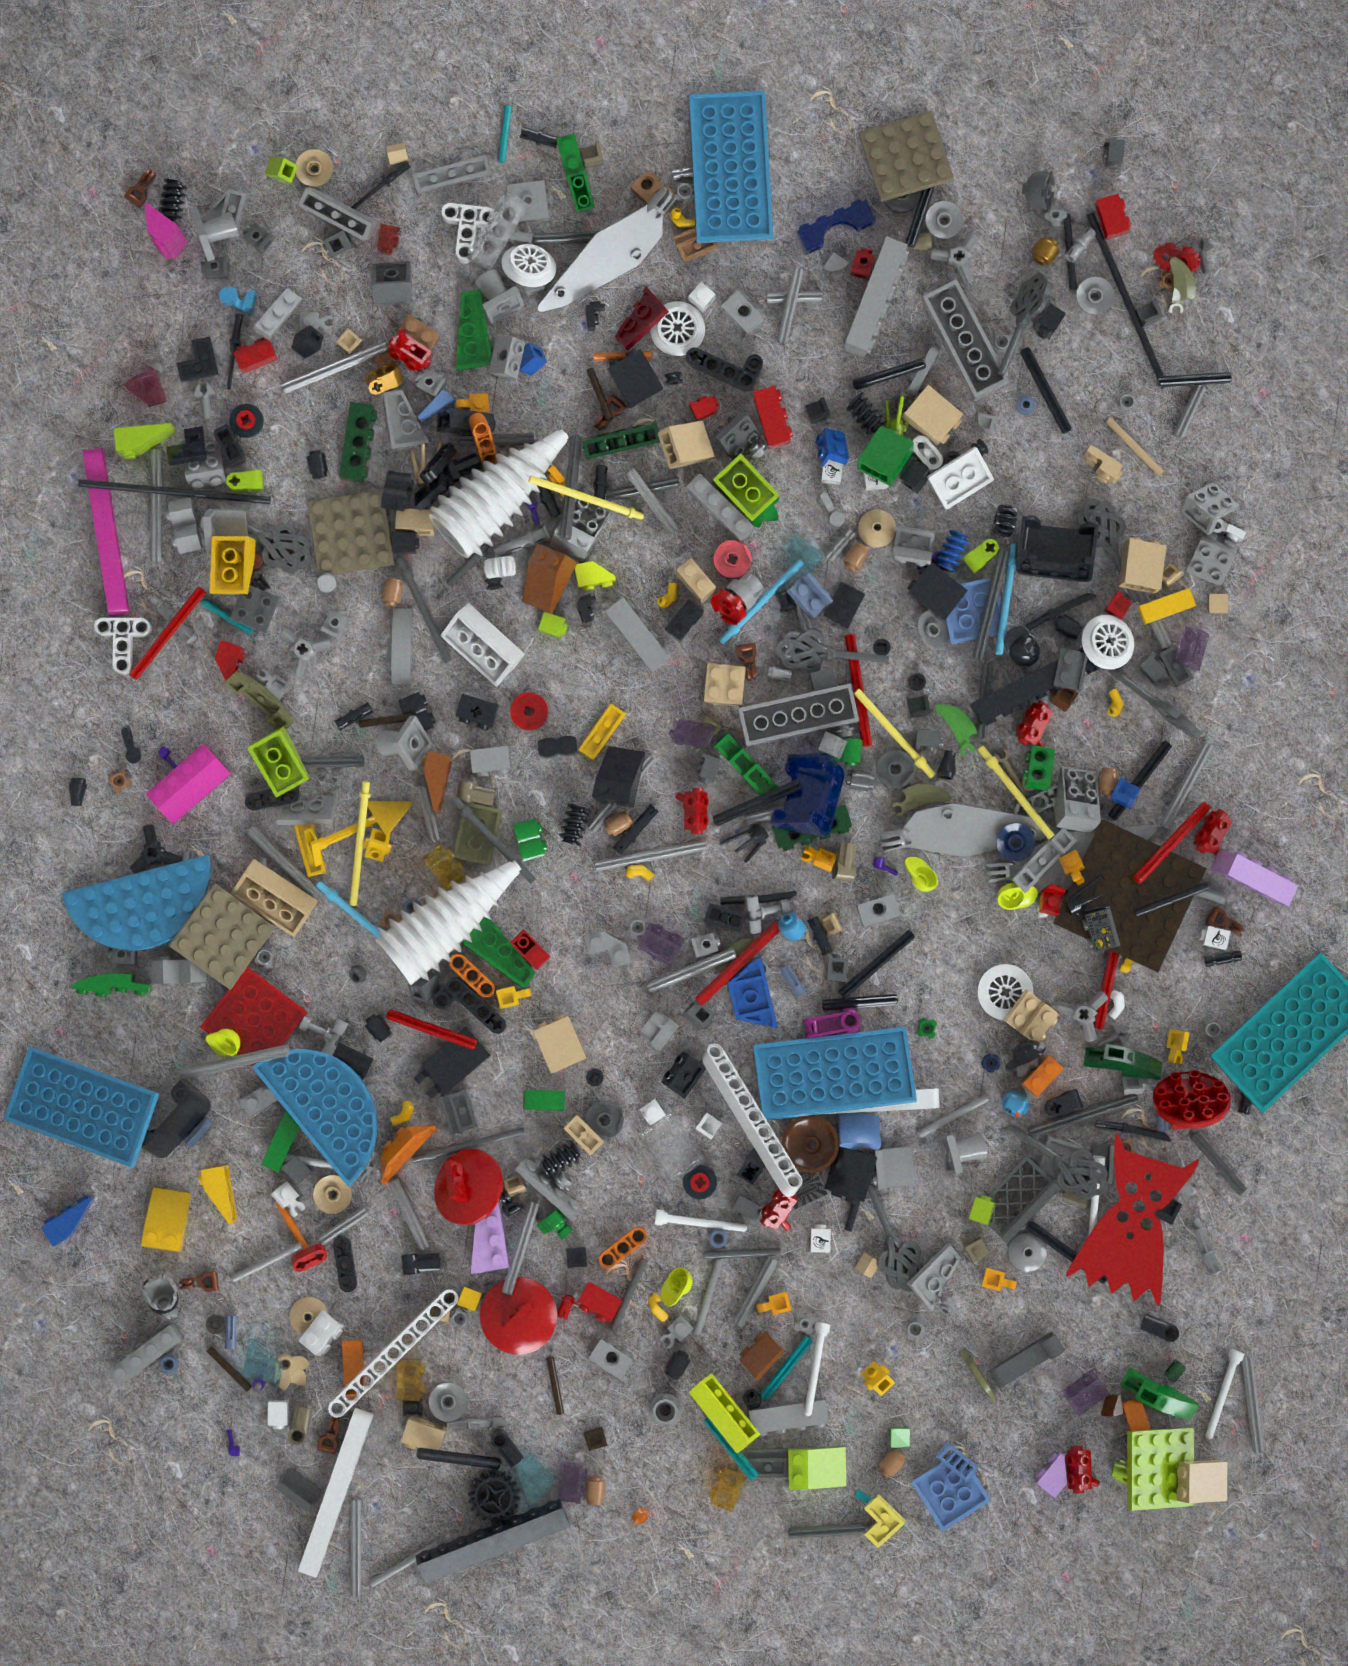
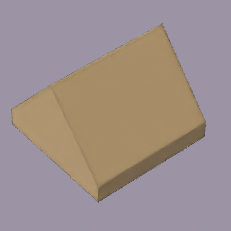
M405 143L386 146L390 165L409 162Z
M1170 563L1163 569L1162 583L1169 588L1182 576V571Z
M835 912L820 919L824 930L827 931V936L843 930Z
M520 1174L503 1181L505 1189L510 1196L527 1190Z
M864 1252L855 1269L865 1276L872 1278L878 1268L877 1259Z

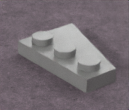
M403 390L383 392L392 450L430 444Z
M338 790L331 791L330 795L323 797L321 794L316 795L312 800H298L280 805L276 817L277 825L333 824L339 799Z
M948 1243L907 1283L927 1310L931 1312L935 1307L933 1304L937 1297L941 1296L943 1292L942 1288L945 1282L951 1278L961 1259L954 1248Z

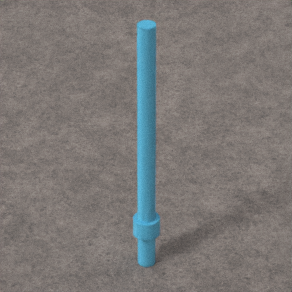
M1013 543L1010 544L1009 557L1006 561L1007 571L995 651L997 655H1003L1014 569L1017 562L1018 545Z
M798 559L756 601V604L745 612L746 617L737 625L730 624L727 627L728 630L718 640L724 645L733 635H736L740 628L804 563Z
M322 881L316 885L327 896L326 898L329 901L335 902L375 937H379L378 928L345 902L337 891L331 890Z

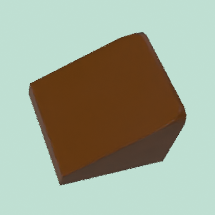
M1061 688L1057 690L1050 702L1066 712L1079 693L1075 690Z
M1107 1394L1101 1416L1124 1414L1121 1395Z

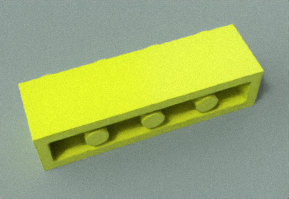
M713 1374L700 1381L689 1392L737 1454L761 1435Z

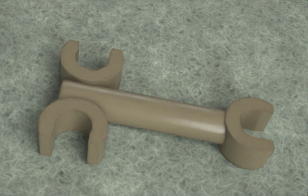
M1003 750L1005 754L1004 759L999 758L998 754L994 755L1002 763L1010 779L1021 793L1034 790L1033 788L1025 787V780H1022L1021 783L1008 760V750Z

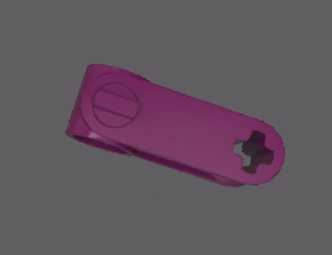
M854 1007L842 1009L843 1012L803 1019L802 1021L805 1023L807 1032L806 1039L847 1031V1034L858 1032V1029H860V1018L857 1010H854ZM853 1015L856 1022L853 1026L845 1024L846 1016ZM811 1023H813L814 1032H812Z

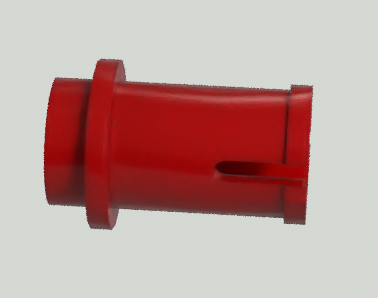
M564 1294V1297H561L562 1302L558 1309L557 1317H563L564 1320H567L572 1305L576 1302L574 1301L575 1297Z

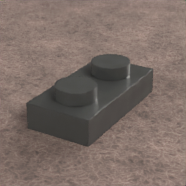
M1176 645L1158 654L1176 688L1194 679Z

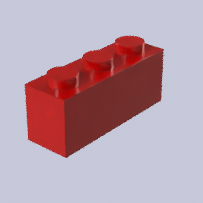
M774 385L754 391L752 396L768 449L789 444L793 433L791 427H787L785 419H788L785 408H781L779 402L782 401L780 390H776Z

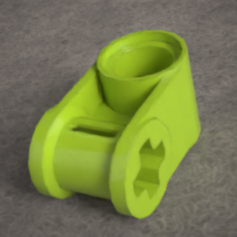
M262 470L233 472L226 478L228 488L235 493L264 490ZM234 479L238 480L237 486H233Z
M988 539L969 552L963 560L975 574L996 556L999 545L995 540ZM987 544L988 546H994L993 553L991 551H985L987 548Z

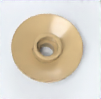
M310 149L303 152L295 163L298 165L296 170L298 179L309 187L324 185L329 181L333 173V164L330 157L318 149ZM313 167L318 168V171L316 173H313L311 171Z
M875 509L868 511L861 517L858 524V533L865 544L879 548L886 546L893 540L896 533V524L889 513ZM879 524L881 529L876 531L874 525Z
M329 1175L318 1181L314 1188L313 1198L321 1211L328 1214H336L349 1206L352 1199V1190L350 1186L348 1187L340 1176ZM333 1190L337 1193L335 1198L330 1196V1192Z
M301 1298L295 1302L290 1310V1323L296 1332L303 1335L322 1310L328 1313L327 1308L317 1298ZM307 1313L312 1316L309 1321L305 1319V1314Z

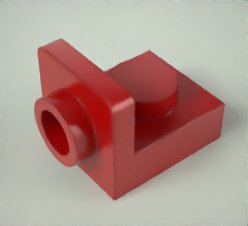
M1056 884L1047 885L1042 889L1039 912L1052 916L1059 915L1061 896L1065 894L1066 889L1060 888Z

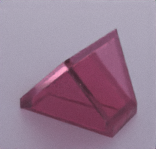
M155 369L137 374L123 384V386L148 404V407L167 402L160 375Z

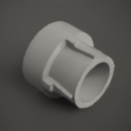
M747 572L739 580L734 579L724 590L732 595L740 596L743 600L742 605L745 612H747L756 604V600L764 591V587L753 574Z
M657 1011L654 1012L640 1030V1034L660 1052L679 1025Z
M668 1392L659 1393L653 1397L649 1404V1415L652 1421L659 1426H672L681 1417L682 1406L674 1394ZM664 1404L669 1405L671 1408L670 1413L667 1415L660 1412V1407Z

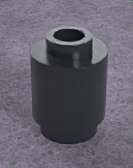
M320 450L309 452V456H306L312 479L327 477L328 467L325 453H321Z
M1066 614L1063 616L1059 615L1053 624L1056 626L1055 631L1074 640L1077 639L1083 629L1079 625L1080 622Z
M372 1014L365 1020L367 1023L365 1028L380 1043L392 1034L391 1028L380 1014L377 1016Z
M682 1350L674 1351L665 1367V1374L675 1380L682 1377L691 1361L688 1358L689 1354Z

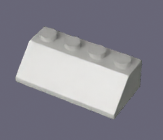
M469 603L456 613L440 635L496 687L525 655Z

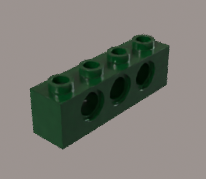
M350 402L339 474L341 480L364 483V478L368 477L369 467H366L367 459L370 460L372 451L369 448V442L373 441L374 438L372 422H376L377 411H374L373 405ZM359 420L367 422L364 428L357 427ZM358 438L364 440L361 447L354 446V441ZM355 457L361 459V463L358 466L351 465V460Z
M656 421L583 438L582 443L586 459L659 443V431Z
M845 804L772 826L778 849L782 848L783 851L793 849V845L801 843V846L813 843L812 839L819 837L820 840L830 838V834L838 832V835L849 832L848 828L852 827V823ZM828 818H833L836 821V826L832 829L828 828L825 824ZM811 823L816 824L818 827V831L815 834H810L807 831V826ZM791 829L799 831L798 839L794 840L789 837Z

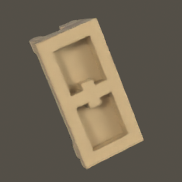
M406 508L404 511L396 510V532L416 533L419 536H434L435 526L429 517L431 510L423 509L419 511L418 509Z
M578 1115L563 1128L590 1156L604 1143Z

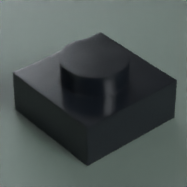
M586 1247L566 1248L568 1268L587 1267Z

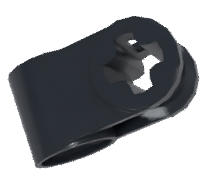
M1073 1089L1049 1099L1045 1103L1044 1109L1048 1115L1060 1116L1084 1106L1078 1090ZM1052 1103L1058 1105V1108H1056V1112L1050 1110V1108L1053 1106Z

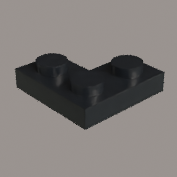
M211 337L191 340L195 359L177 363L181 383L219 375Z
M203 426L184 429L185 444L166 447L169 466L207 459Z

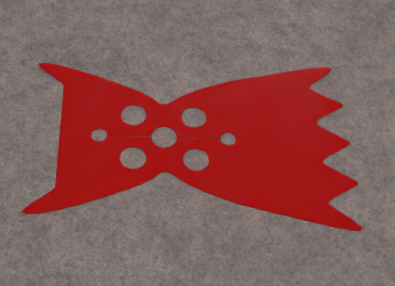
M1116 1134L1114 1139V1169L1116 1188L1120 1201L1110 1208L1095 1225L1071 1263L1066 1277L1084 1268L1089 1287L1105 1275L1111 1294L1125 1283H1128L1133 1301H1136L1145 1291L1150 1289L1157 1306H1159L1162 1296L1164 1242L1161 1221L1155 1214L1158 1209H1163L1178 1194L1194 1173L1199 1159L1183 1168L1125 1150L1119 1135ZM1146 1173H1150L1152 1175L1151 1180L1145 1179ZM1134 1182L1137 1185L1138 1189L1135 1194H1128L1125 1187L1128 1183ZM1153 1190L1160 1191L1162 1194L1161 1200L1153 1202L1149 1197L1150 1192ZM1141 1200L1145 1203V1209L1142 1212H1136L1133 1209L1135 1201ZM1122 1210L1126 1211L1129 1215V1219L1124 1223L1117 1220V1213ZM1144 1218L1152 1220L1153 1226L1150 1230L1142 1229L1140 1224ZM1128 1232L1133 1233L1132 1239H1127L1126 1234Z

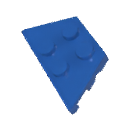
M758 956L728 981L736 1020L750 1021L754 1024L778 1028L762 958Z

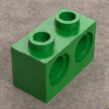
M1032 745L1030 751L1026 752L1025 762L1028 763V767L1024 769L1022 780H1025V787L1048 791L1051 783L1055 749ZM1035 756L1042 757L1044 761H1037ZM1038 774L1041 779L1037 780L1032 775Z

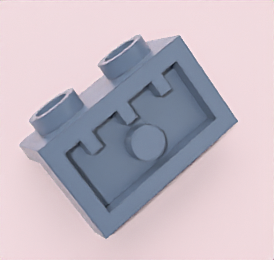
M810 573L800 576L786 591L810 619L815 618L826 605L833 602L828 591L823 589L817 579Z

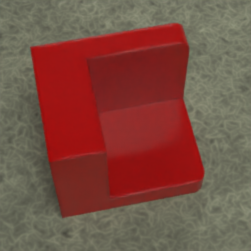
M1118 590L1104 611L1122 620L1132 602L1121 595L1122 592Z

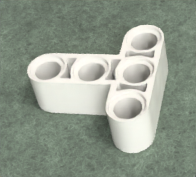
M447 203L441 210L444 221L448 224L459 225L456 244L457 258L461 263H469L474 257L477 227L493 228L497 224L496 213L489 207ZM448 210L456 212L453 217H447L445 214ZM468 212L475 214L471 220L464 218V216ZM487 214L493 216V220L490 222L484 221L483 218ZM465 231L472 232L470 238H464L462 234ZM467 249L470 251V254L467 257H462L460 252Z
M99 618L94 624L95 631L101 636L113 637L112 665L116 672L121 675H127L132 670L133 637H147L152 632V625L146 619ZM105 622L108 623V630L101 632L100 625ZM122 623H127L128 625L125 632L119 631V626ZM141 623H146L147 629L144 632L138 631V626ZM121 642L127 643L125 651H120L118 648ZM121 661H126V669L119 670L118 664Z

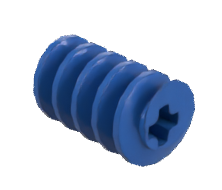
M949 530L951 536L946 537L948 543H943L942 547L945 550L939 551L942 557H937L936 561L939 564L934 565L947 572L956 573L953 565L959 566L960 564L956 559H963L959 552H966L962 546L969 545L970 543L966 541V538H968L966 535L955 530Z

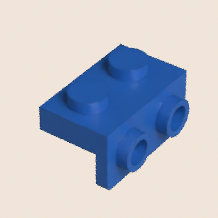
M824 428L821 434L817 435L815 441L820 466L824 467L828 460L846 465L849 456L845 433Z

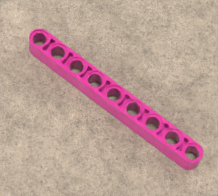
M103 448L83 450L87 480L109 482ZM88 488L109 616L130 614L111 491Z

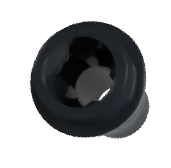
M944 751L937 770L939 778L953 780V777L956 775V752Z
M71 778V782H69L71 805L82 806L88 785L86 784V779Z

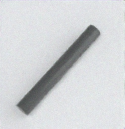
M483 543L480 546L482 555L491 547L490 545ZM474 553L450 577L447 584L452 587L481 556Z

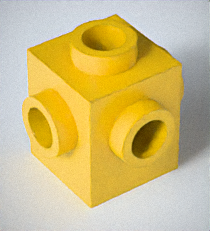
M372 828L370 838L366 837L363 848L366 849L364 857L383 862L384 856H389L392 845L389 844L391 833L386 837L381 830Z
M875 1361L861 1373L865 1379L863 1383L870 1391L874 1389L880 1396L895 1384L888 1375L890 1371L883 1364L879 1366Z

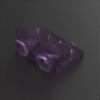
M1185 626L1175 663L1185 665L1195 671H1200L1209 634L1202 629Z
M679 719L675 730H669L668 734L677 745L686 744L695 748H708L716 728L713 724Z
M650 923L637 949L672 965L684 939L677 933L669 932L658 924Z
M1093 1370L1083 1374L1081 1378L1068 1385L1061 1392L1078 1416H1081L1110 1394Z
M561 1461L557 1500L580 1504L581 1499H585V1488H582V1480H586L587 1468H583L584 1463Z

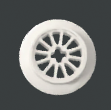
M533 244L513 246L502 257V268L505 274L512 281L523 286H543L549 283L556 274V263L553 257L546 250Z
M674 301L665 304L664 306L669 312L650 330L652 340L666 354L672 356L686 355L689 349L698 348L703 341L705 335L704 319L701 313L689 303ZM678 312L677 320H675L672 313ZM680 313L686 314L682 320H680ZM668 315H670L671 318H672V320H673V322H671V321H670L669 319H667L666 317H667ZM688 316L691 318L690 321L683 323ZM666 321L670 325H662V322ZM691 323L694 324V327H685ZM674 324H676V325H680V324H681V325H682V327H681V330H682V331H681V332H679V331H675V332H674V331H673V330H674ZM662 328L670 329L664 333L661 331ZM686 330L694 331L693 335L688 334ZM672 333L668 339L664 337L665 335ZM683 334L689 337L690 339L685 341ZM673 336H676L675 343L670 342ZM678 336L681 337L683 343H677Z
M1100 615L1090 620L1085 626L1082 634V646L1086 656L1092 663L1104 669H1116L1125 665L1131 658L1134 651V638L1130 628L1124 621L1112 615ZM1122 635L1123 639H1118L1117 637ZM1112 639L1113 642L1111 644L1106 643V640Z
M1010 964L997 965L990 968L982 976L978 985V999L986 1013L996 1019L1003 1020L1011 1010L1009 999L1016 1003L1012 995L1021 996L1013 993V991L1021 989L1022 995L1026 989L1033 994V985L1029 976L1019 967ZM1003 975L1008 976L1006 984H1004ZM997 977H1000L1001 986L995 981ZM1010 977H1013L1015 981L1009 986ZM994 982L998 989L990 987L991 983ZM1017 982L1020 984V987L1012 989ZM1002 987L1010 989L1008 997L1000 995ZM989 989L995 990L997 993L989 995ZM998 995V998L992 1003L990 997ZM1002 999L1000 1007L995 1006V1003ZM1004 1000L1007 1002L1008 1009H1003Z

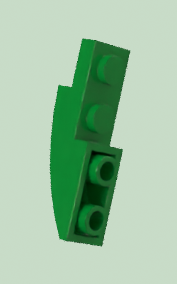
M575 133L556 138L576 212L595 208Z
M111 973L80 980L72 984L71 989H76L78 994L87 995L88 991L95 992V996L106 998L107 994L112 995L113 987H115L116 992L127 993L128 989L134 990L135 995L146 996V992L151 993L152 985L135 983V975Z
M1130 1367L1120 1383V1386L1136 1395L1134 1399L1175 1417L1191 1420L1199 1406L1198 1402L1165 1384L1163 1387Z

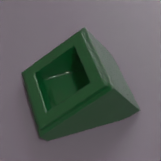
M1174 1359L1164 1372V1375L1175 1383L1186 1370V1367Z

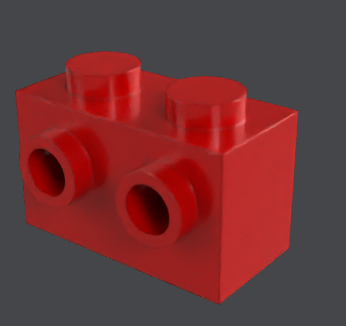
M1119 193L1096 200L1094 205L1105 240L1127 234L1130 230L1131 222L1129 216H1125V202L1123 198H1120Z
M260 338L254 341L255 344L240 346L236 349V352H233L243 374L278 360L270 340Z
M588 1282L575 1304L579 1306L578 1309L586 1314L589 1312L594 1314L596 1320L602 1323H609L612 1321L623 1300Z

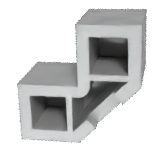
M191 497L169 501V509L166 510V516L168 521H172L174 527V536H171L173 546L178 548L179 554L202 549L201 536L197 528V518Z
M603 931L584 936L589 955L608 950L613 968L632 963L627 944Z
M171 956L159 957L158 961H151L152 984L206 982V973L187 959L171 960Z

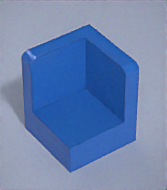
M532 343L525 345L519 371L532 376L547 363L541 347Z
M1120 777L1111 798L1113 802L1131 809L1140 792V788L1126 782L1125 778Z

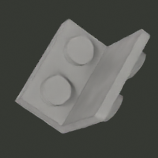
M1210 483L1187 496L1181 513L1205 534L1210 535L1213 533L1218 519L1238 509L1239 504L1217 485Z

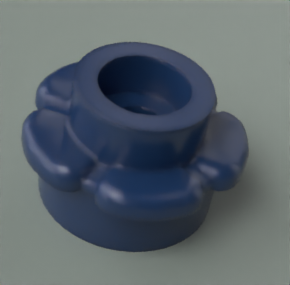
M986 1054L981 1062L982 1068L990 1073L998 1070L1000 1067L999 1057L995 1054Z

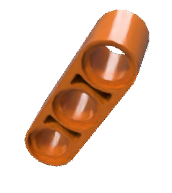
M474 413L469 418V425L482 464L484 461H489L495 465L497 464V452L488 422L482 413Z
M455 954L450 958V967L479 995L487 998L494 995L496 990L494 983L464 955ZM457 957H461L464 961L461 968H456L453 964L454 959ZM471 970H475L478 974V978L475 981H470L467 977L468 972ZM485 983L490 984L492 987V991L487 995L481 990L482 985Z
M637 1226L627 1232L600 1254V1265L603 1268L609 1269L619 1263L646 1241V1230L643 1227ZM637 1230L642 1231L644 1234V1238L640 1241L633 1238V1233ZM621 1242H625L629 1247L625 1253L620 1252L617 1248ZM610 1254L613 1257V1262L607 1265L603 1263L602 1257Z
M363 1340L342 1341L344 1387L364 1368ZM365 1375L361 1376L359 1380L362 1385H365ZM349 1389L346 1391L345 1396H356V1391Z
M1133 1399L1122 1403L1129 1431L1151 1429L1142 1402Z

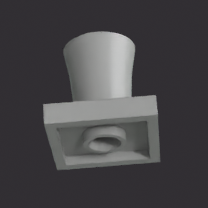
M198 208L190 209L207 261L215 259L210 243L227 238L240 237L231 211L211 221L202 223Z
M497 269L489 270L477 278L475 284L488 299V302L482 305L491 324L524 306L517 287L514 286L506 290Z
M409 716L399 732L384 729L377 738L379 752L383 756L399 754L408 770H415L423 759V755L427 753L433 744L416 716Z
M981 1133L957 1142L955 1141L954 1134L937 1136L946 1174L962 1173L961 1162L987 1159V1147Z

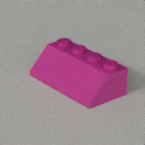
M146 203L144 208L148 233L152 237L150 240L162 256L166 259L171 257L175 260L187 245V239L177 224Z
M203 743L149 790L146 796L175 824L230 776L231 773L209 747Z

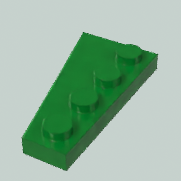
M480 289L461 292L456 371L490 366L492 353Z
M483 917L479 923L482 931L473 929L470 932L472 942L464 940L462 944L522 989H525L536 973L492 920Z

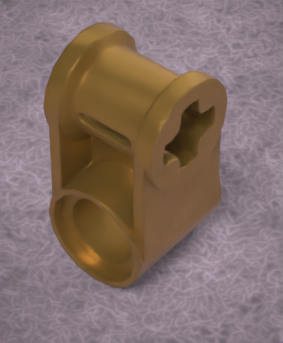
M395 362L387 363L380 368L369 371L365 375V382L368 385L369 391L376 395L398 387L404 382L398 364Z

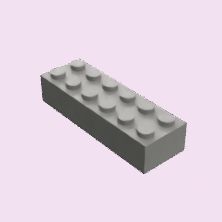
M886 236L846 339L845 351L865 358L866 353H871L875 339H872L873 335L877 336L882 324L879 320L880 318L884 319L889 306L886 302L887 300L891 301L896 288L893 286V283H898L902 272L900 265L904 266L909 254V251L906 250L908 244Z
M957 279L922 296L921 302L973 402L1007 385L1009 379L1006 373L1004 376L997 373L1001 363Z
M851 683L738 708L746 747L859 722Z

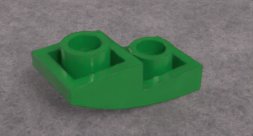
M524 1090L523 1110L564 1111L565 1091Z

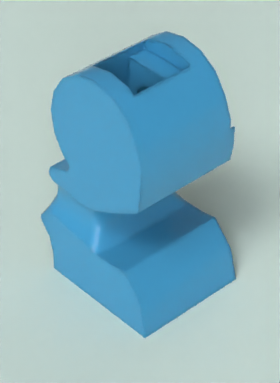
M228 286L220 290L219 299L224 305H234L236 309L244 313L254 311L257 297L255 290L246 292L244 300H240L238 291L234 287Z

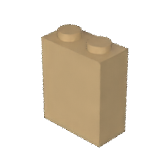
M927 385L903 414L902 418L937 446L940 442L944 444L951 436L948 434L951 428L955 430L962 422L960 417L963 413Z
M703 421L669 426L658 432L669 469L703 463L715 457Z
M1138 537L1128 539L1123 545L1118 587L1150 594H1156L1160 591L1166 546L1160 545L1157 541H1142Z
M692 558L676 570V576L700 604L704 603L716 592V586Z
M564 1014L553 1018L554 1022L547 1025L546 1022L537 1025V1030L533 1031L551 1074L587 1058L570 1017H565Z
M1220 1460L1178 1462V1501L1185 1503L1227 1501V1462Z

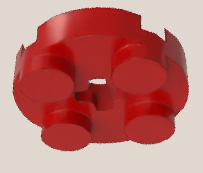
M721 588L711 598L713 610L715 612L719 611L722 614L720 618L726 623L737 625L746 617L745 609L742 605L743 600L740 596L732 595Z
M525 692L514 699L510 708V716L517 727L522 730L533 731L543 726L547 720L548 706L541 696ZM527 706L535 710L532 712L533 716L531 717L524 715Z

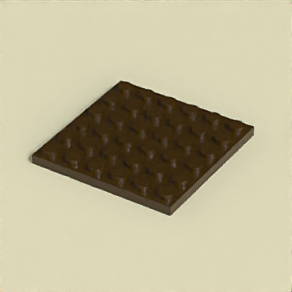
M1101 819L1082 859L1085 868L1080 870L1084 883L1077 885L1076 882L1072 881L1060 906V914L1055 917L1053 924L1085 939L1090 938L1088 930L1085 931L1083 928L1082 920L1084 915L1094 912L1084 913L1080 916L1077 914L1072 915L1066 901L1070 900L1069 896L1076 894L1092 880L1102 875L1101 880L1078 898L1081 897L1082 900H1085L1099 893L1102 896L1086 903V908L1083 909L1110 904V910L1121 946L1108 950L1158 973L1194 896L1136 917L1134 910L1198 886L1207 868L1171 851L1149 876L1139 884L1133 879V876L1161 846Z

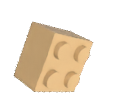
M707 663L704 703L742 707L746 667Z
M411 1415L407 1421L401 1442L405 1443L404 1446L410 1449L418 1447L440 1450L447 1428L446 1426Z

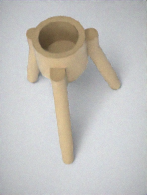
M441 441L438 444L437 451L442 447ZM421 444V468H419V471L414 451H410L417 484H425L419 477V474L426 466L425 444Z

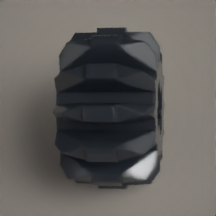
M1007 504L998 506L992 527L994 534L1001 537H1010L1016 526L1017 508Z

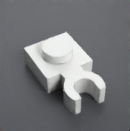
M287 1181L271 1194L283 1209L286 1206L289 1207V1212L293 1217L298 1215L294 1210L295 1207H298L301 1211L305 1209L303 1203L295 1200L299 1195Z

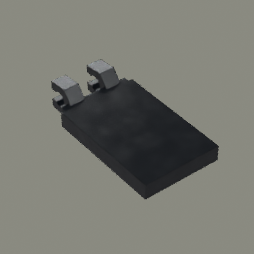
M466 1026L458 1032L459 1034L476 1039ZM478 1040L473 1050L448 1041L422 1063L423 1066L421 1068L423 1071L413 1079L420 1084L429 1076L435 1083V1086L426 1094L432 1099L440 1091L448 1093L491 1055Z

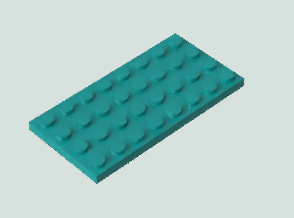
M1321 952L1318 953L1209 1057L1261 1113H1264L1348 1034V981Z

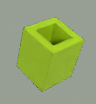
M270 157L264 174L278 182L292 183L298 165L285 158Z
M544 612L538 631L561 639L562 635H566L569 624H566L565 618Z
M981 1195L980 1198L975 1197L969 1219L989 1225L996 1203L991 1202L992 1198Z

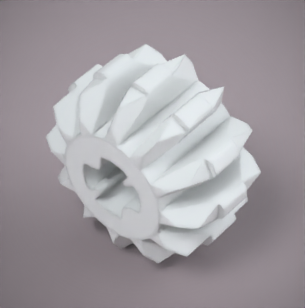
M511 556L487 559L484 561V572L489 579L513 576L516 574V563Z

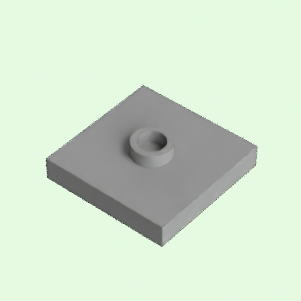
M544 180L507 185L511 223L549 219Z

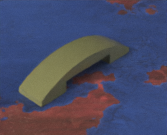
M235 672L223 683L237 696L243 693L269 716L267 722L275 729L282 726L287 729L292 725L293 720L282 703L256 680L242 673Z

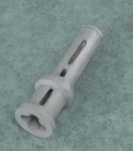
M545 525L542 529L534 532L528 531L525 536L495 546L493 551L496 558L529 546L534 548L537 544L545 541L551 542V538Z

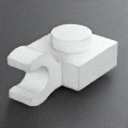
M1220 518L1218 519L1217 523L1220 524V528L1214 529L1213 533L1223 532L1227 535L1226 538L1233 542L1243 540L1246 534L1245 531L1225 523Z

